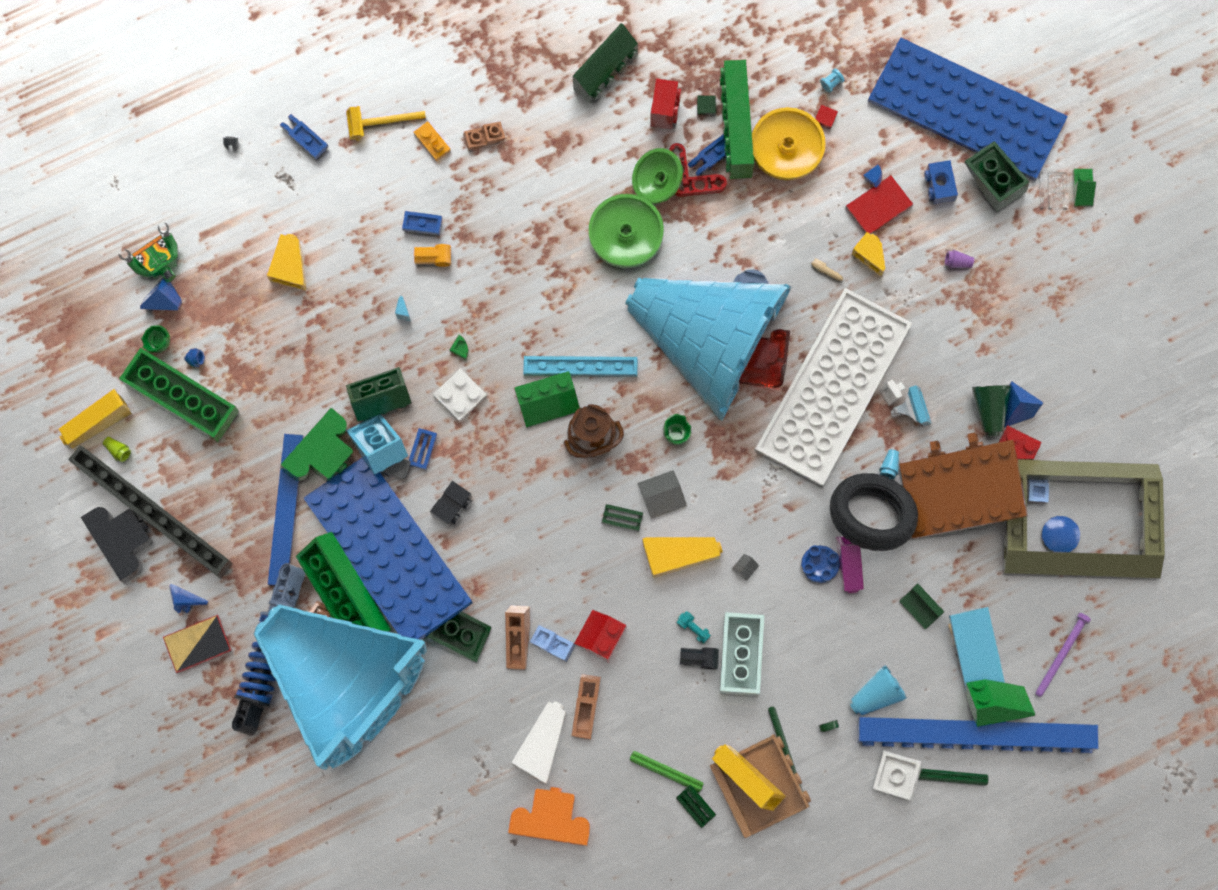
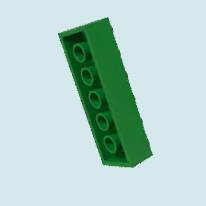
M746 59L724 61L723 68H720L719 76L723 108L722 121H724L723 137L725 138L726 173H729L730 179L752 178L754 157Z
M142 348L138 350L119 378L128 388L217 443L239 413L235 405Z
M332 532L315 537L295 556L332 618L377 630L391 631V628Z

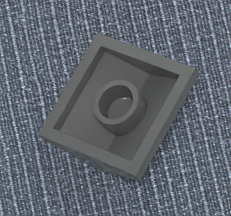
M674 470L638 483L651 519L687 506Z

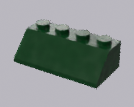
M620 23L573 75V90L589 103L594 99L597 100L601 96L602 90L613 83L616 74L622 73L626 68L627 62L634 60L638 55V43L624 24Z

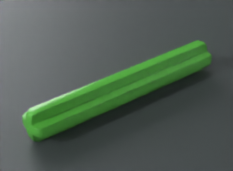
M633 751L630 756L631 762L683 786L688 787L691 784L697 792L702 790L704 783L636 751Z

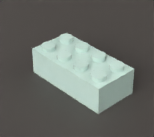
M725 612L719 694L759 696L764 615Z

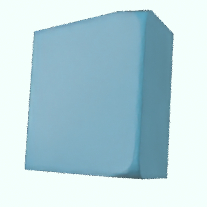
M400 296L395 311L396 317L400 320L411 321L404 298Z

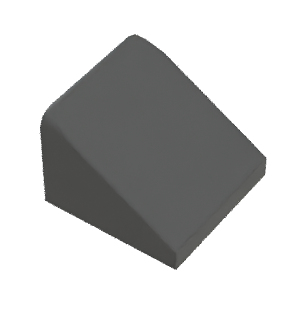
M403 459L401 462L386 468L383 473L393 478L405 479L411 461Z

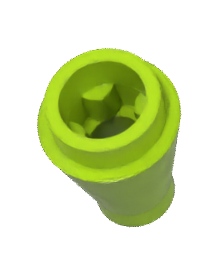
M110 436L106 437L102 443L116 461L124 462L131 454L128 445Z

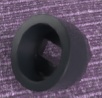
M224 136V147L229 150V146H232V150H234L238 146V137Z

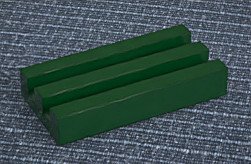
M606 504L601 524L639 532L643 512ZM612 510L620 513L638 516V519L610 513L608 511ZM607 517L637 523V525L633 526L606 519Z
M691 784L676 797L701 828L716 816V813Z

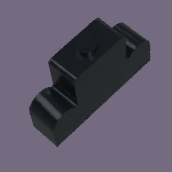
M103 507L94 508L80 517L122 583H127L142 572L143 564L134 555L153 544V540L146 531L148 526L143 519L139 520L131 509H127L113 518L112 514Z

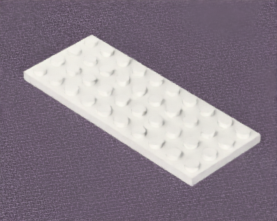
M845 288L755 451L823 487L912 323Z

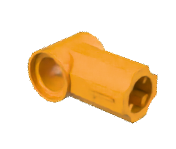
M437 244L434 247H414V263L448 267L451 265V246L448 244Z

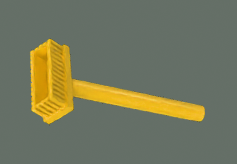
M360 106L349 107L346 111L349 139L360 141L363 138V127L426 118L425 111L368 119L361 118Z

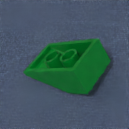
M988 679L966 683L967 702L977 727L1035 716V711L1024 686Z

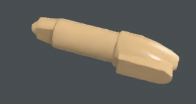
M816 258L812 261L811 265L817 271L835 280H843V277L838 272L827 267L826 263Z

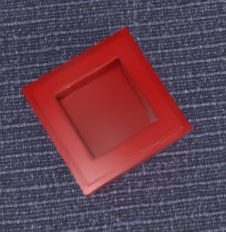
M821 105L815 119L821 126L831 130L838 111Z

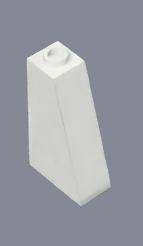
M556 701L553 704L551 702L547 703L511 762L514 766L544 784H547L566 716V711L563 710L564 706Z

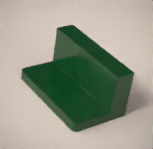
M918 583L899 600V603L924 629H927L944 613V610Z

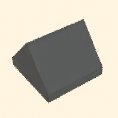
M743 554L732 569L745 580H748L759 565L752 557Z

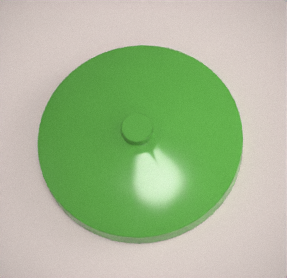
M619 194L604 200L594 210L588 229L589 240L595 253L606 263L620 268H632L649 261L658 252L664 235L663 220L656 207L645 198L633 194Z

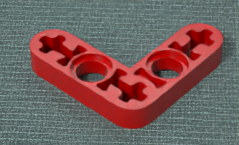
M674 143L670 146L669 150L675 152V149L679 150V159L685 170L681 184L685 187L684 191H680L678 188L675 195L686 197L721 193L726 189L727 180L721 174L689 177L685 147L680 143ZM708 180H710L711 184L710 189H708ZM716 180L722 183L721 187H717V184H715ZM702 181L705 187L702 190L696 189L694 186L696 182ZM689 182H692L691 191H689L690 187H688Z

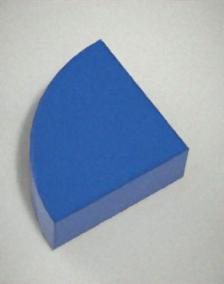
M876 165L863 176L867 182L876 188L881 183L883 173L880 166Z

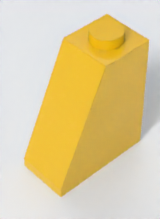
M280 234L267 277L271 282L306 291L301 243L297 236L293 234Z

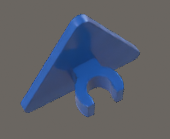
M174 584L169 586L174 610L177 613H180L181 609L188 613L190 605H207L208 600Z

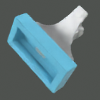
M917 385L910 387L905 402L894 407L891 411L893 419L907 415L913 418L915 422H919L924 426L932 424L921 388Z

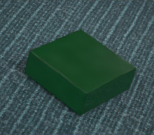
M697 95V115H715L716 96Z

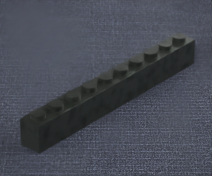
M80 445L68 459L73 465L220 579L232 566L233 563L83 446Z

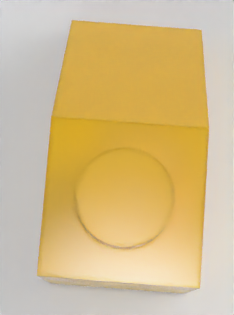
M866 232L853 248L851 255L879 276H882L885 271L882 243L876 235Z

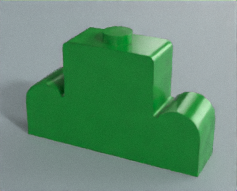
M330 408L281 463V469L296 481L306 479L309 475V468L326 482L330 481L338 472L341 474L348 465L346 463L353 453V450L339 439L346 433V420L334 409Z

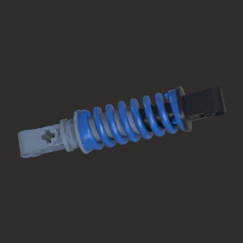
M284 563L281 566L272 598L268 603L270 605L269 610L260 612V622H264L270 610L279 604L296 608V601L305 578L303 569L289 563ZM257 641L251 644L255 652L248 654L252 662L245 664V668L250 672L242 674V678L247 682L239 684L240 689L237 690L234 696L235 699L239 700V704L232 721V729L249 736H253L257 732L263 708L271 707L270 703L273 695H264L265 691L274 692L275 687L267 684L268 681L277 682L276 678L270 674L271 669Z

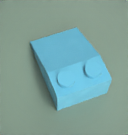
M381 414L373 416L369 420L346 430L367 466L374 474L382 472L389 466L399 463L408 457L402 439Z

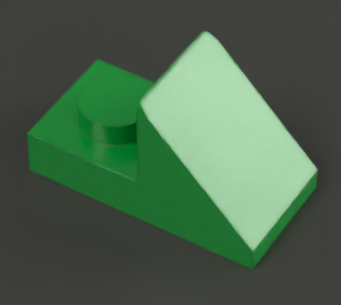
M1074 168V206L1093 207L1096 181H1093V169Z

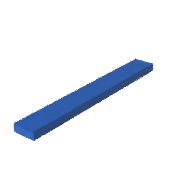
M284 434L281 463L303 440V435ZM281 467L268 576L269 586L276 585L281 566L284 563H291L299 481L290 477Z

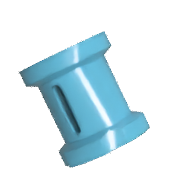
M835 68L826 78L820 79L822 87L829 93L833 91L836 85L845 81L843 75Z

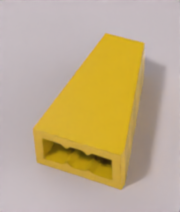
M113 389L60 427L61 435L59 438L64 445H68L73 449L132 413L122 396Z
M715 537L642 538L653 578L718 560L721 556L720 553H723L720 541L716 542Z
M724 744L715 750V755L711 759L760 808L774 811L786 797L732 746Z

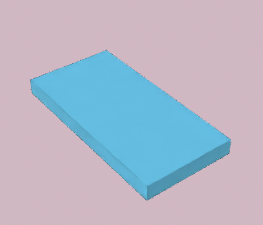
M988 607L949 615L965 691L967 682L988 679L1005 683Z

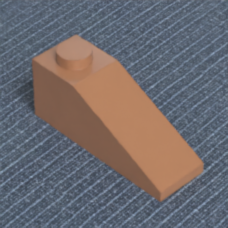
M511 605L505 612L506 668L526 669L530 632V606Z

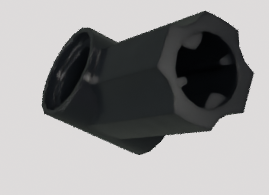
M708 647L701 649L681 648L680 665L700 666L702 669L711 670L718 669L719 649Z

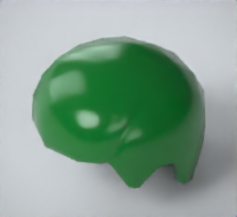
M152 325L147 328L141 337L143 349L153 354L162 353L167 350L170 345L168 330L160 325Z
M671 415L664 422L663 435L670 444H684L691 437V425L684 415Z

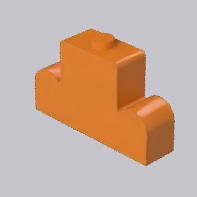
M550 787V790H535L531 813L522 807L512 812L508 833L588 846L590 824L584 817H576L572 820L575 801L573 794L564 793L561 788Z

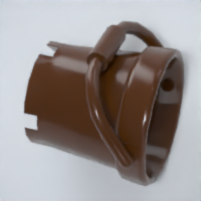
M589 404L579 408L573 415L568 425V439L564 440V445L569 454L576 458L599 457L610 452L611 449L622 442L624 430L620 421L612 420L605 409L598 405ZM616 426H617V428H618V430H619V437H618L617 440H616V436H617Z

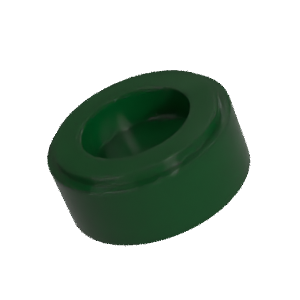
M837 719L819 725L820 732L839 728Z

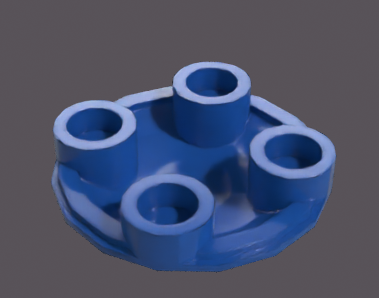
M1056 516L1050 518L1045 523L1041 539L1048 549L1053 552H1071L1080 541V530L1072 519L1066 516Z
M813 545L802 557L801 566L803 573L813 582H828L839 571V555L827 546Z

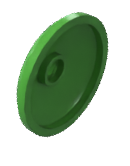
M656 148L646 152L637 161L632 174V185L637 196L645 198L652 204L662 203L670 199L677 192L682 181L683 168L680 159L675 153L664 148Z

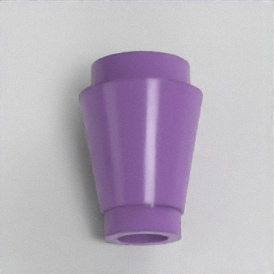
M954 249L947 251L945 265L949 266V268L973 267L974 257Z

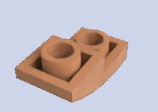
M501 121L483 124L482 128L467 130L463 133L468 151L505 140Z

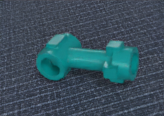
M688 611L682 612L677 618L676 623L685 630L688 627L698 636L696 638L698 642L704 644L711 637L708 629L702 630L693 622L695 617Z

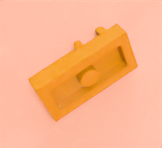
M428 121L413 132L436 162L451 151V148Z

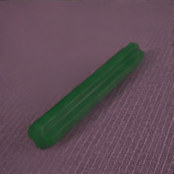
M921 769L918 780L986 786L988 785L989 777L987 774Z

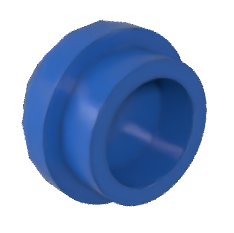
M192 348L187 352L184 360L192 367H199L204 363L205 356L202 350Z

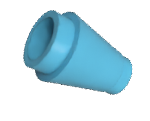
M890 449L879 470L881 472L880 475L889 477V479H895L898 475L899 452Z

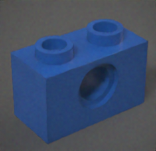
M951 160L929 163L924 171L925 181L929 182L928 196L929 199L933 200V205L956 201L958 192ZM941 180L945 185H938L936 181Z

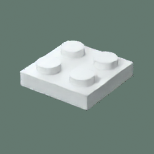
M460 368L433 396L461 422L487 397V394Z
M884 751L873 789L912 801L923 762Z

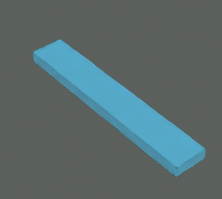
M524 356L523 375L554 376L569 371L571 376L637 377L638 357Z

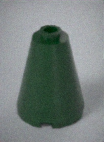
M1011 385L972 387L983 432H988V436H999V432H1003Z

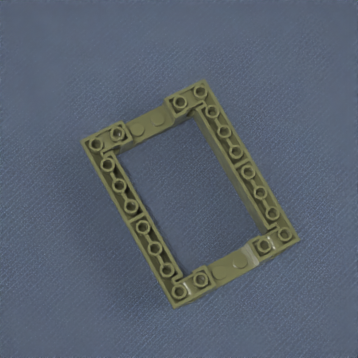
M1018 460L1026 508L1027 480L1029 479L1121 483L1140 482L1139 502H1142L1143 537L1140 539L1142 555L1027 551V517L1006 521L1004 574L1161 578L1165 557L1163 477L1158 464Z

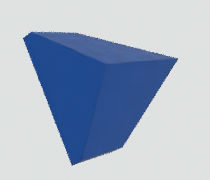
M162 278L143 299L140 309L178 310L182 300L171 282H166Z
M1013 381L1009 384L1011 385V392L1004 428L1007 425L1011 426L1033 418L1044 403Z

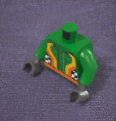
M164 222L167 229L162 231L158 225V231L161 233L159 236L133 254L129 250L124 249L127 252L126 258H123L120 254L118 256L120 259L127 261V265L140 276L146 278L153 277L155 280L163 277L166 282H171L176 277L172 269L177 266L175 260L178 258V245L172 233H169V225Z

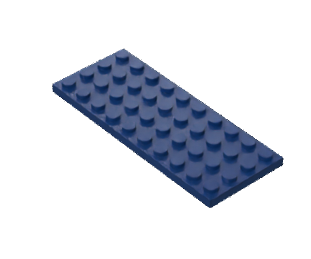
M900 37L868 98V102L975 153L995 141L1022 174L1036 181L1068 117Z
M360 458L341 474L338 473L330 481L325 482L304 497V500L327 533L332 532L364 586L393 628L401 636L421 640L473 604L470 597L381 473L374 474L363 458Z

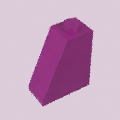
M843 536L836 537L843 590L848 593H857L859 590H864L861 547L852 544Z

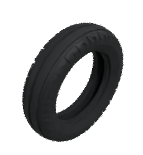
M874 473L856 474L843 480L831 496L830 515L834 526L845 539L856 546L858 545V547L871 551L893 550L905 544L916 530L918 510L913 497L901 484L893 479H889V477ZM858 495L880 497L894 507L899 516V524L893 528L883 530L868 527L852 515L848 501Z

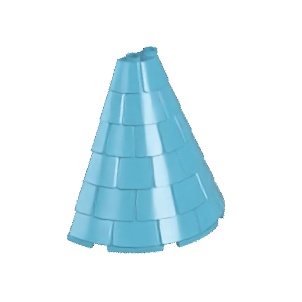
M638 278L634 285L636 289L633 295L629 294L625 302L628 305V312L645 329L673 366L677 367L701 399L708 404L716 417L723 421L740 388L739 379L769 321H775L791 290V286L788 284Z
M280 604L270 610L268 617L264 622H260L256 626L254 632L258 645L266 657L284 699L289 705L303 739L310 749L314 762L323 770H327L329 766L336 768L353 758L361 751L364 741L371 742L388 724L402 705L400 703L402 695L410 693L425 662L421 655H424L427 651L423 640L403 637L400 634L356 625L349 621L334 619Z

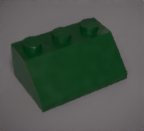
M400 367L346 385L357 422L369 420L373 416L386 414L397 408H404L412 403Z

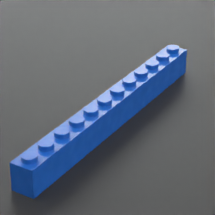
M859 717L857 723V743H862L864 747H874V743L882 744V747H894V744H902V748H914V745H922L924 749H933L934 745L942 746V749H954V746H961L962 750H973V747H981V750L992 751L993 747H1001V751H1013V748H1021L1022 752H1033V749H1041V752L1045 753L1053 752V749H1061V753H1073V750H1081V754H1092L1093 750L1099 749L1098 725L1000 722L977 727L975 721L872 717Z

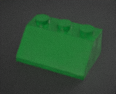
M569 371L514 387L526 428L575 414L580 408Z

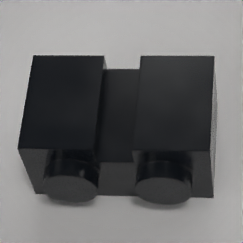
M451 481L443 492L442 497L438 499L430 510V514L450 528L459 522L463 509L467 510L473 501L471 500L472 495L463 487Z

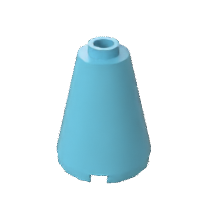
M886 665L881 667L851 698L853 703L850 706L856 714L865 715L907 699L903 689L896 678L890 674L891 671Z

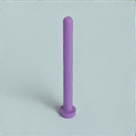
M1083 613L1077 615L1079 620L1036 690L1038 697L1043 696L1085 623H1090L1091 618Z

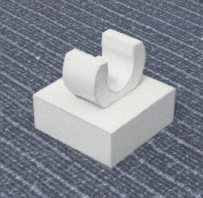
M890 380L880 389V392L890 406L903 396L901 391L905 390L902 382L895 384L893 380Z

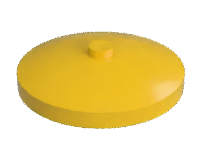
M785 107L768 112L757 122L752 132L753 157L756 164L762 171L776 179L797 180L809 175L818 167L825 152L826 141L821 125L812 115L797 108Z

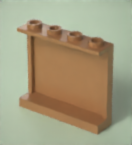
M775 734L738 752L786 795L774 811L760 808L716 763L710 765L744 838H748L810 807L809 802H811V798L807 791H802L800 784L803 782L798 772L794 774L791 768L794 764L789 754L785 756L782 750L785 746L781 737L776 738Z

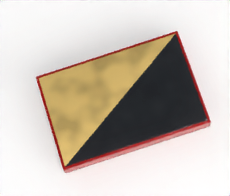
M219 615L163 637L177 674L232 652Z

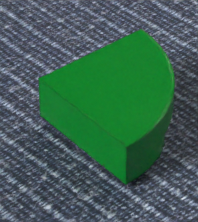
M458 335L449 351L466 361L469 353L468 345L465 339Z

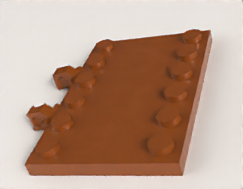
M975 432L969 433L967 435L970 446H966V450L946 454L945 451L941 452L940 442L936 440L930 442L931 452L928 453V458L900 463L903 487L913 497L918 510V523L912 539L1028 517L1014 440L984 446L982 441L979 442L978 435Z

